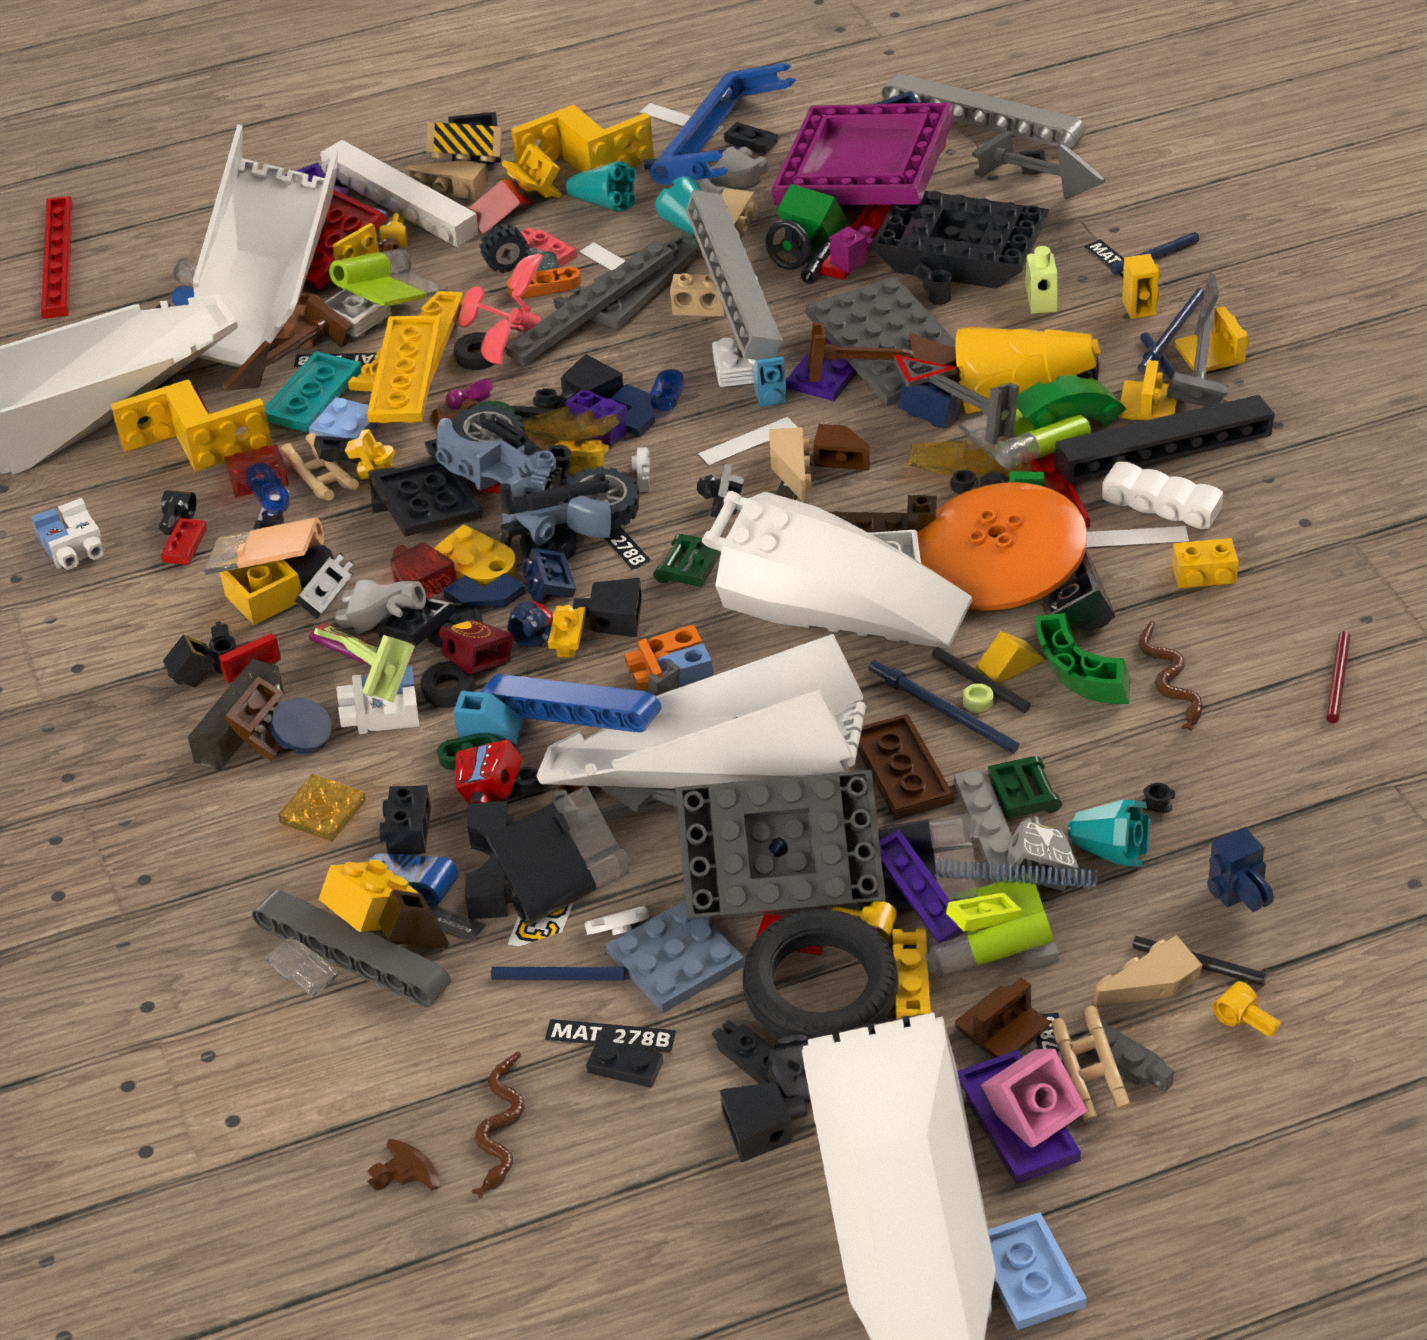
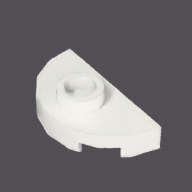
M638 447L637 456H632V472H637L639 492H648L650 486V451L647 447Z
M644 905L586 921L584 925L587 935L612 930L613 935L632 930L631 924L648 919L650 916L647 906L645 907Z

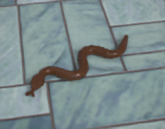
M1151 621L1140 635V649L1147 656L1170 660L1173 663L1158 673L1154 683L1158 692L1163 696L1171 699L1188 700L1193 703L1187 709V724L1182 725V729L1188 728L1192 731L1191 724L1197 723L1202 714V699L1192 690L1173 687L1167 684L1169 680L1178 676L1184 669V658L1176 650L1156 647L1148 643L1155 625Z
M518 1051L500 1064H497L488 1079L490 1090L498 1097L511 1103V1108L505 1112L485 1118L477 1126L475 1140L479 1148L501 1160L500 1166H495L488 1171L482 1187L472 1190L473 1194L478 1193L479 1198H482L484 1190L495 1189L504 1181L506 1174L510 1171L513 1164V1157L509 1150L490 1139L489 1133L492 1130L510 1125L518 1120L525 1109L524 1098L515 1089L500 1083V1077L521 1057V1053Z

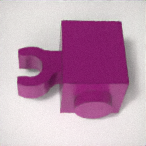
M848 226L831 236V263L848 273L867 262V248L871 247L873 242L868 236L874 232V229L863 226L859 231H856Z

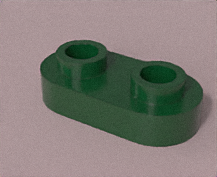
M478 733L444 741L437 748L439 764L445 769L455 770L457 751L498 742L493 734Z

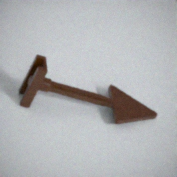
M313 295L307 300L303 316L310 322V326L269 353L270 343L265 340L223 385V388L226 391L258 388L261 385L264 369L267 366L277 362L307 341L323 333L342 348L349 342L346 333L352 329L353 325L319 297Z
M813 322L807 359V369H810L809 382H820L823 361H835L836 359L894 360V355H900L952 366L957 364L956 349L912 333L909 334L911 349L836 347V344H826L824 322Z

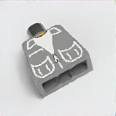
M1029 817L1022 821L1009 841L1008 873L1009 865L1012 864V877L1015 876V866L1017 864L1019 865V875L1022 874L1023 865L1026 866L1025 874L1028 873V868L1031 865L1033 878L1035 876V867H1039L1038 877L1040 881L1042 867L1044 866L1045 880L1047 881L1048 868L1051 867L1053 883L1055 868L1058 867V880L1060 882L1061 870L1064 867L1066 883L1068 869H1072L1071 879L1075 875V869H1079L1065 833L1061 830L1044 826L1042 819L1039 817ZM1050 883L1046 885L1047 887H1051L1061 891H1064L1066 888L1063 884L1059 887L1056 883L1054 886H1051Z

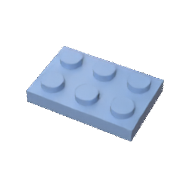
M1040 1212L988 1229L997 1272V1282H994V1286L1017 1330L1086 1307L1087 1298Z

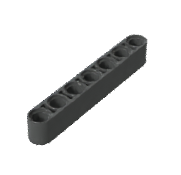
M274 889L252 912L255 923L266 932L421 1006L429 1007L451 983L448 972L437 963L369 931L359 932L345 920L284 891Z

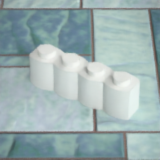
M1116 462L1104 479L1102 486V498L1109 503L1119 506L1129 505L1139 512L1156 513L1164 519L1183 521L1199 529H1209L1221 511L1223 503V492L1216 487L1206 484L1196 485L1188 479L1168 477L1166 474L1153 469L1142 470L1140 467L1128 462Z

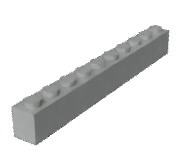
M693 190L686 208V214L743 358L753 360L775 358L782 349L783 338L779 334L776 322L770 312V307L767 305L757 276H755L752 264L747 257L745 247L742 245L740 235L737 233L734 221L728 211V206L725 204L722 194Z

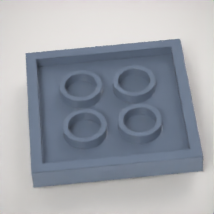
M686 900L606 944L607 954L619 967L625 968V973L662 1013L744 967V957L708 919L687 918Z

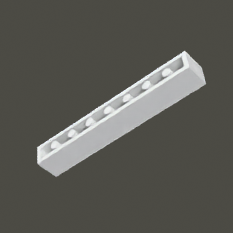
M341 140L320 152L323 173H327L332 150L337 148L336 178L342 184L392 212L399 213L400 216L455 247H459L479 234L477 214L353 145Z

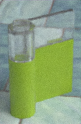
M402 248L333 261L329 269V274L334 284L383 307L409 301H418V299L432 297L437 291H447V288L411 273V257Z
M1017 408L1013 437L1009 439L1004 436L998 437L995 444L985 440L988 415L985 414L959 424V428L1002 467L1007 469L1055 453L1056 441L1091 433L1090 424L1082 415H1076L1034 429Z
M1010 880L1007 883L1001 881L950 897L949 900L953 902L1004 892L1022 909L1021 917L995 926L967 931L957 938L937 943L926 928L930 953L925 954L924 957L929 973H937L938 978H942L1054 943L1055 941L1036 884L1032 885L1030 881L1027 884L1023 881L1019 884L1017 880L1014 883Z

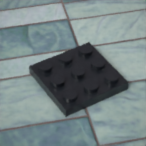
M437 459L372 474V485L405 537L483 518V508L463 477L449 471Z

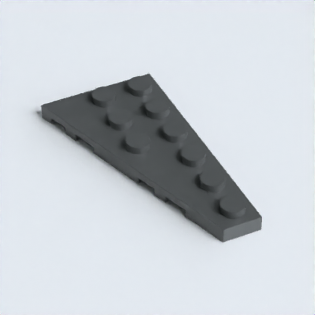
M681 235L663 244L673 250L674 259L589 320L619 330L673 279L674 274H679L701 253L697 239ZM609 271V272H607V273H605V274H603V275H601V276L595 278V279H594V283H596L598 280H600L601 278H603L605 275H607V274L610 273L611 271ZM579 286L572 290V295L566 298L559 296L553 299L554 308H561L590 286L586 288Z

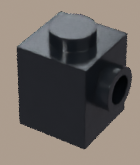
M183 634L163 659V663L168 671L169 678L179 685L184 683L195 688L215 663V660L207 644Z

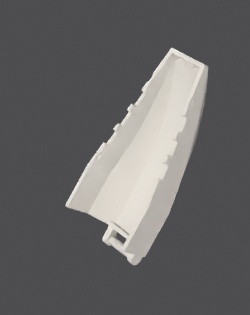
M733 491L726 493L723 499L724 505L710 531H707L702 538V542L707 547L721 551L715 586L723 607L777 624L804 628L817 626L827 628L831 632L844 630L856 632L858 636L867 637V634L885 636L886 640H903L912 644L950 648L972 602V596L893 546L819 507L768 492L760 493L748 499L741 497ZM735 509L740 510L741 512L727 538L720 537Z

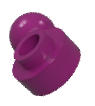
M481 379L469 385L463 391L460 389L450 390L445 399L447 406L450 409L458 410L466 399H475L476 402L487 399L491 396L490 391L493 390L490 379Z

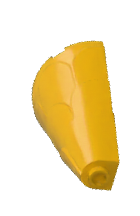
M985 327L959 328L956 333L957 368L960 370L961 379L959 384L987 399H990L991 388L1008 383L1019 386L1018 394L1039 382L1044 385L1056 381L1058 376L1080 374L1096 367V356L1101 355L1099 340L1093 339L1092 334L1051 329H1045L1043 332L1031 329L1013 330ZM963 400L966 414L982 411Z

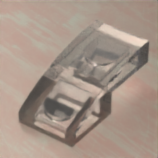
M288 937L265 957V960L287 981L295 980L312 998L337 978V970L313 950L291 937Z

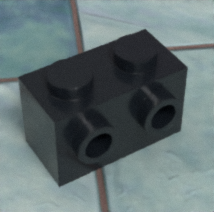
M427 785L390 786L388 799H384L382 805L385 822H380V840L386 842L388 854L426 853L431 813Z

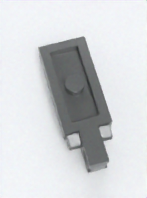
M1102 1022L1116 1066L1122 1077L1135 1085H1138L1140 1082L1143 1084L1149 1082L1164 1092L1173 1085L1174 1070L1167 1066L1161 1057ZM1096 1048L1084 1052L1100 1062Z

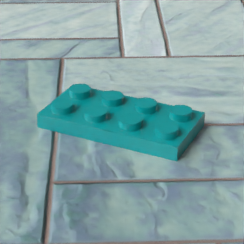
M315 351L265 406L267 421L309 432L308 428L335 397H340L348 388V381L361 373V362Z

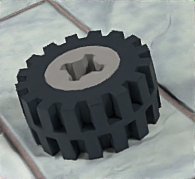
M500 224L499 228L494 226L492 227L493 231L488 230L486 232L487 236L482 237L481 241L483 243L480 244L479 248L488 266L495 272L498 270L500 273H504L505 270L508 272L512 271V268L516 267L524 257H528L529 253L527 250H529V246L517 227L508 224V226Z

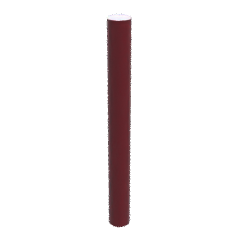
M1345 631L1338 634L1326 717L1330 723L1338 722L1340 716L1351 637Z

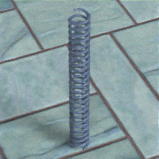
M938 859L937 872L934 875L935 878L938 875L940 878L946 876L947 879L952 876L953 879L959 877L960 880L964 877L966 880H969L971 877L973 881L977 878L979 881H982L984 878L986 881L991 879L994 882L997 879L999 882L1004 880L1006 883L1009 880L1012 883L1017 880L1019 884L1022 881L1025 884L1030 881L1032 885L1035 882L1041 885L1043 882L1045 886L1049 883L1051 886H1054L1056 883L1058 887L1063 884L1065 887L1070 885L1072 888L1076 884L1078 888L1083 885L1085 889L1088 886L1093 889L1097 883L1098 871L1095 870L1092 884L1091 870H1088L1085 885V870H1081L1079 883L1078 869L1076 868L1072 884V869H1068V877L1065 883V868L1063 867L1061 870L1059 882L1058 867H1056L1052 883L1051 867L1048 868L1047 881L1045 880V867H1042L1039 881V867H1035V876L1032 880V866L1030 865L1026 880V866L1023 865L1019 880L1018 864L1015 866L1014 879L1012 877L1013 866L1012 864L1009 865V873L1006 879L1005 863L1002 865L1001 878L999 877L1000 865L999 863L996 864V872L993 878V863L989 864V874L987 877V864L984 862L980 878L979 861L976 863L975 876L973 875L974 863L973 861L970 862V871L967 877L966 860L963 862L962 876L960 874L961 862L960 860L957 861V870L954 876L953 859L950 861L949 875L947 873V859L944 860L942 875L941 859Z

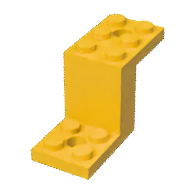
M573 104L511 129L515 164H518L529 143L535 145L538 139L541 140L537 147L553 162L563 158L579 173L617 161H622L629 167H635L642 164L643 160L654 159L651 117L646 113L603 129ZM630 140H633L631 146L628 147V148H626V146L628 145L629 141H630Z
M188 379L111 404L121 447L124 452L176 436L195 472L273 447L265 407L261 398L208 414ZM141 417H150L144 424L137 423ZM247 427L244 433L235 434L237 429Z

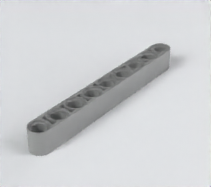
M896 74L882 88L881 92L884 100L911 91L919 103H952L955 121L998 132H1010L1011 135L1056 147L1063 143L1069 149L1072 148L1086 130L1084 123L1076 117L904 74Z

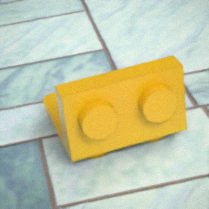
M1225 306L1215 308L1206 372L1231 367L1246 361V349L1249 346L1248 333L1240 327L1236 317L1231 315ZM1198 335L1175 340L1176 349L1193 372Z

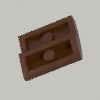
M258 676L225 715L224 719L246 743L272 762L283 748L273 738L270 729L273 712L280 703L284 702L281 700L283 692Z

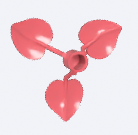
M536 254L523 258L516 265L511 276L510 288L513 289L512 296L522 308H514L510 314L482 304L481 301L485 292L479 286L472 287L465 294L457 318V323L460 327H469L477 317L479 308L509 319V321L506 319L500 320L495 324V327L489 329L482 342L481 353L487 361L494 364H503V352L510 329L527 332L541 322V318L530 312L531 307L526 305L520 297L529 287L544 257L543 255Z

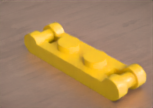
M916 928V932H902V929H892L893 955L898 969V990L895 999L896 1019L904 1016L931 1013L926 928ZM916 945V949H903V946Z

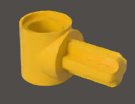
M394 213V216L390 217L389 222L385 226L380 227V243L386 238H394L401 249H407V227L404 226V217L399 216V213Z
M883 901L872 902L869 906H864L862 911L842 907H834L832 911L845 912L864 920L867 924L874 927L887 943L897 918L896 909L891 904Z
M1235 982L1212 1004L1215 1016L1227 1026L1233 1027L1236 1024L1240 1026L1249 1024L1268 1037H1274L1281 1027V1022L1258 1007L1259 1002L1255 991L1244 982Z

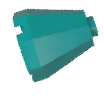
M1120 800L1076 812L1074 818L1069 821L1068 836L1072 838L1075 846L1115 864L1141 867L1143 860H1138L1140 854H1147L1150 840V816L1144 815L1141 809H1147L1146 802Z

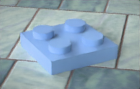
M335 397L308 429L309 434L315 433L316 436L358 439L362 430L370 429L372 431L378 423H368L367 412L369 405Z

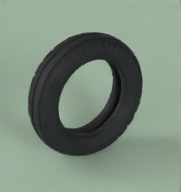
M811 909L782 917L761 932L746 956L742 973V984L745 999L752 1014L762 1027L776 1038L783 1039L790 1035H806L812 1039L833 1034L834 1042L836 1043L840 1042V1032L857 1029L856 1027L865 1026L870 1023H880L885 1020L896 999L898 969L895 957L888 943L867 922L841 911ZM810 946H831L853 955L864 967L868 976V982L862 994L850 1005L830 1012H811L789 1004L780 996L772 980L774 972L780 962L794 951Z

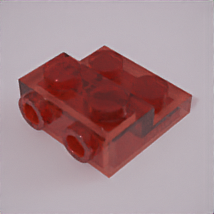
M277 445L264 446L256 450L239 452L224 457L235 498L289 485L286 468Z

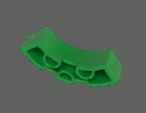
M1077 375L1058 376L1056 381L1044 385L1039 382L1018 394L1017 409L1034 429L1076 415L1094 418L1106 427L1127 409L1101 382L1093 378H1078Z
M1065 613L1035 616L1037 635L1052 672L1061 683L1074 693L1093 701L1108 704H1129L1130 676L1124 658L1103 657L1081 650L1073 639V633Z

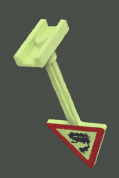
M324 622L315 628L314 634L343 643L349 651L372 666L362 691L364 694L383 698L391 703L394 702L415 647L414 645L383 635L378 648Z

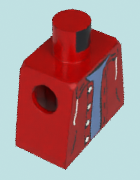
M508 739L457 751L456 789L468 804L506 799L511 793L523 758Z

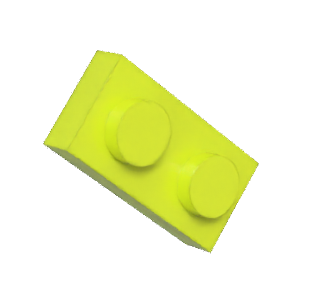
M1004 892L948 902L946 914L963 931H975L1020 918L1022 909Z

